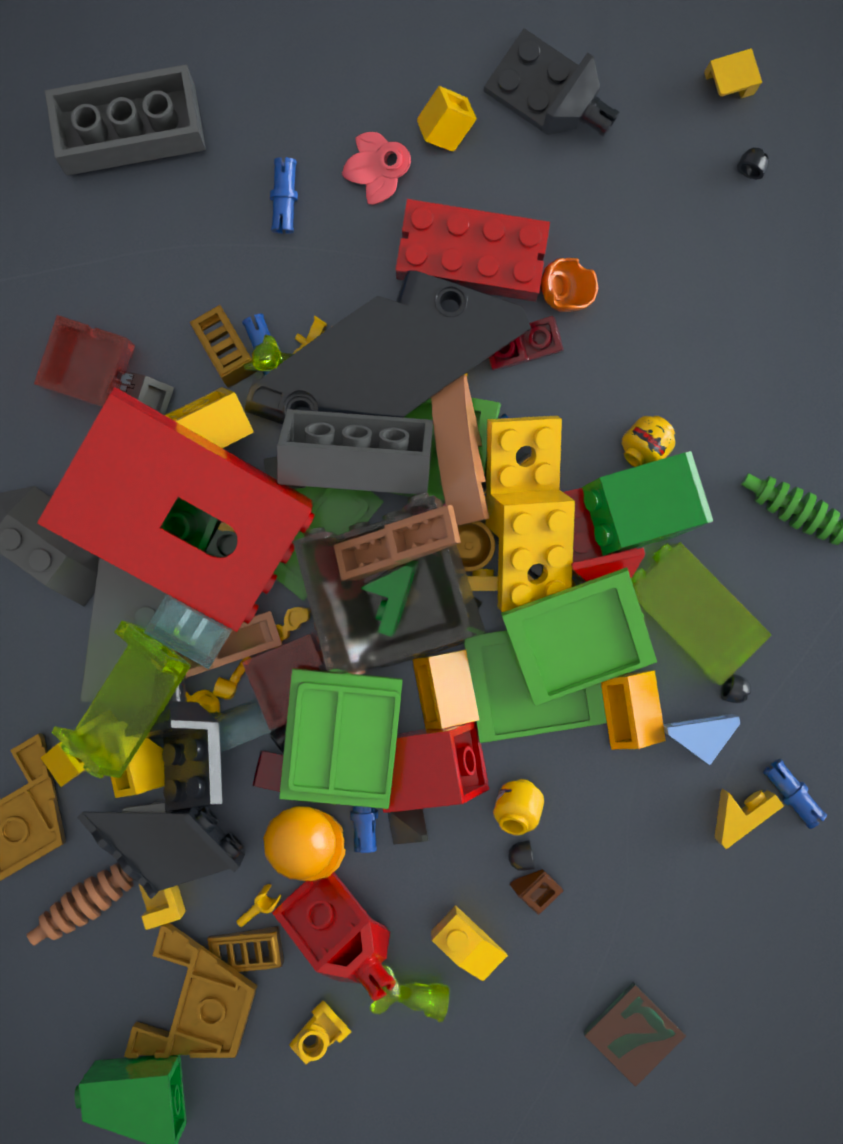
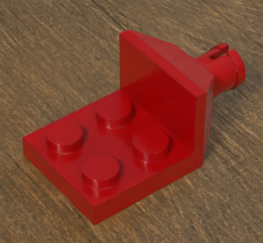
M582 488L565 491L566 495L575 500L572 575L585 583L627 567L632 578L645 556L644 547L603 556L601 548L595 539V528L590 512L584 504Z
M335 872L327 878L305 881L272 912L317 973L339 982L361 983L373 1001L387 995L382 987L386 986L391 991L395 986V979L382 966V962L387 958L390 931L386 926L370 918Z

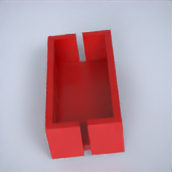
M407 199L402 238L400 239L396 264V279L403 280L405 273L413 270L484 294L536 302L540 290L544 265L543 259L546 252L550 222Z

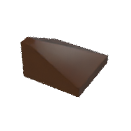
M543 869L517 878L509 884L518 897L538 915L564 891Z

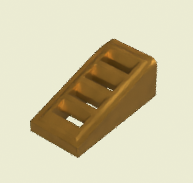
M221 305L189 322L227 387H231L257 372L256 365ZM222 321L223 325L207 335L204 334L203 331ZM227 334L230 335V337H228L227 339L221 341L213 347L211 346V343L217 341L218 339L224 337ZM234 347H237V350L233 351L232 353L226 355L221 359L218 358V356L222 355L223 353L229 351Z
M279 926L208 937L209 951L220 959L219 945L226 944L227 964L238 972L266 970L283 966L284 957ZM261 941H267L269 956L263 957ZM247 942L254 943L256 957L254 959H249ZM240 943L241 961H236L233 944Z

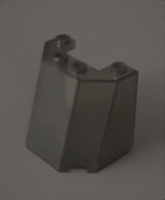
M429 493L414 495L407 499L408 504L402 510L387 513L382 516L383 521L371 525L369 522L356 523L348 527L349 532L340 535L326 532L324 527L314 528L303 533L304 538L293 541L328 671L338 673L349 672L353 674L381 666V668L389 667L465 643L466 639L486 633L457 545L413 560L419 563L399 628L392 637L378 633L381 621L376 620L377 611L382 599L388 601V598L363 590L361 587L368 581L399 566L360 580L341 581L334 549L335 544L384 529L387 524L443 507L442 501L434 495L429 496Z

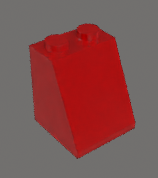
M476 721L444 729H421L398 733L389 809L383 808V813L464 804L488 791L489 784Z

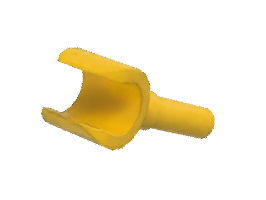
M251 657L243 658L230 680L219 677L213 694L225 700L233 698L241 676L253 659Z
M264 885L255 898L254 905L236 920L238 926L243 927L260 912H272L281 899V894L275 899L269 898L266 893L272 885Z

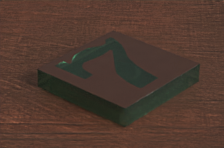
M634 982L583 1032L585 1037L635 1087L686 1037L685 1033Z

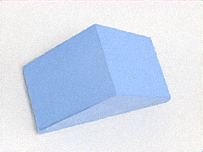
M727 714L663 724L665 734L699 759L711 765L740 725L739 716Z

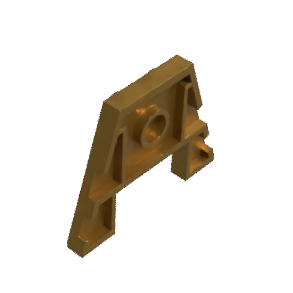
M42 733L33 736L10 750L25 775L28 784L0 800V881L66 842L53 777L41 760V757L47 753L45 738Z
M171 923L161 925L152 956L188 968L170 1032L136 1021L132 1026L124 1057L138 1058L139 1055H155V1058H168L170 1055H190V1058H235L241 1045L258 985Z

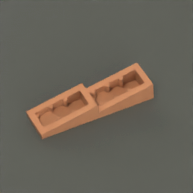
M446 505L387 524L384 529L335 544L334 549L341 581L366 578L459 544L461 541L453 505Z

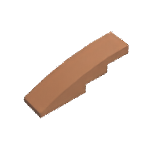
M462 375L431 397L436 451L446 505H453L457 526L489 519L482 483L486 482L478 449V447L482 446L467 377Z

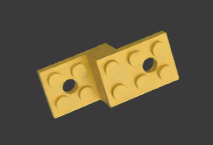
M559 416L487 419L486 505L489 519H486V526L499 537L497 607L501 612L572 587L571 563H573L575 500L560 490L562 418ZM523 446H530L532 451L530 459L523 464L517 463V451ZM535 564H542L543 572L541 576L535 580H528L527 573L530 567Z

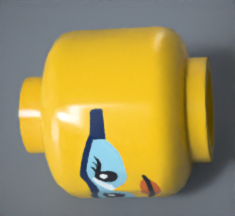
M528 780L509 781L502 785L493 810L494 818L502 830L509 834L523 835L526 832H530L537 827L544 806V796Z

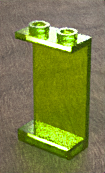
M681 542L674 543L672 546L665 543L652 556L655 562L646 571L641 567L631 578L638 603L705 671L703 674L713 684L721 686L772 634Z
M124 620L120 622L114 633L123 639L128 646L76 729L70 730L55 726L51 732L62 742L61 748L68 754L81 759L85 763L83 768L97 778H103L104 775L121 778L191 667L187 661L145 627Z

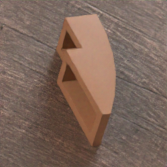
M268 611L254 616L249 624L243 622L237 632L224 626L169 645L167 648L176 673H184L186 678L281 646L282 642L272 613Z

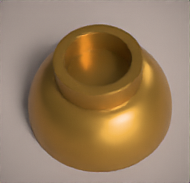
M480 521L457 526L461 543L443 549L446 559L451 565L462 571H476L483 568L489 563L495 551V540L491 530Z

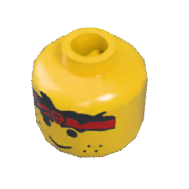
M643 416L639 418L622 437V446L625 451L624 457L627 462L637 467L666 458L675 447L673 427L660 416Z

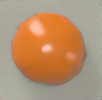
M559 258L552 261L544 268L540 289L546 303L559 312H576L587 308L595 301L599 289L595 271L582 267L577 258Z

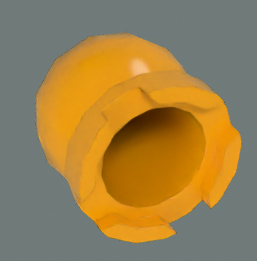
M294 806L283 810L269 822L263 837L265 856L275 871L288 879L316 881L321 878H327L339 868L345 856L343 828L332 815L322 810L305 806Z

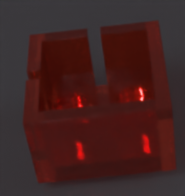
M57 315L34 384L46 391L102 409L114 387L121 388L122 381L116 377L118 373L125 375L135 345L126 337L96 327L92 329L87 324Z
M313 633L242 662L269 730L287 723L292 668L321 671L319 666L325 663Z

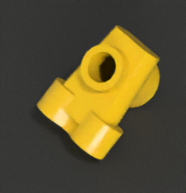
M324 1000L311 1011L314 1016L289 1043L290 1048L306 1065L310 1061L322 1058L327 1051V1047L336 1040L341 1043L352 1032ZM315 1035L316 1042L313 1045L307 1046L303 1043L307 1036Z

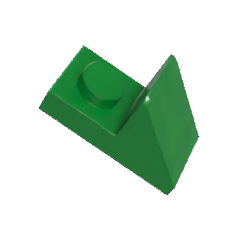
M413 560L368 581L361 587L363 590L388 598V601L382 599L377 611L376 620L381 621L378 633L392 637L398 630L419 562Z

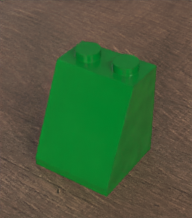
M691 451L606 475L582 487L584 504L590 512L595 528V539L601 548L603 556L672 539L713 522Z
M155 1055L139 1056L138 1058L125 1057L95 1060L87 1073L84 1074L79 1085L75 1088V1105L77 1109L81 1108L82 1121L146 1144H178L187 1124L180 1055H170L168 1058H155Z

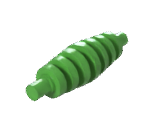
M747 473L741 486L754 492V495H756L755 501L758 504L762 505L766 500H769L766 509L773 514L781 507L778 518L783 522H786L793 514L789 523L790 527L797 530L805 522L802 529L803 533L811 535L817 529L816 538L825 540L831 534L829 543L834 545L843 543V518L838 522L840 517L839 511L832 508L826 514L828 503L821 499L815 505L817 499L815 494L808 492L802 498L804 490L799 487H794L787 494L790 484L782 481L775 488L776 478L768 476L765 480H761Z

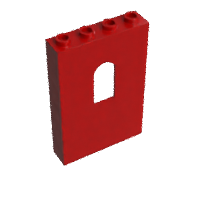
M114 387L37 524L237 632L243 622L249 624L259 607L255 603L261 592L267 594L271 590L277 578V575L274 574L275 569L280 562L284 564L288 562L296 547L292 543L299 531L302 533L307 531L315 514L311 512L312 500L287 485L278 484L277 479ZM177 497L231 526L237 535L238 542L231 554L225 557H213L160 528Z

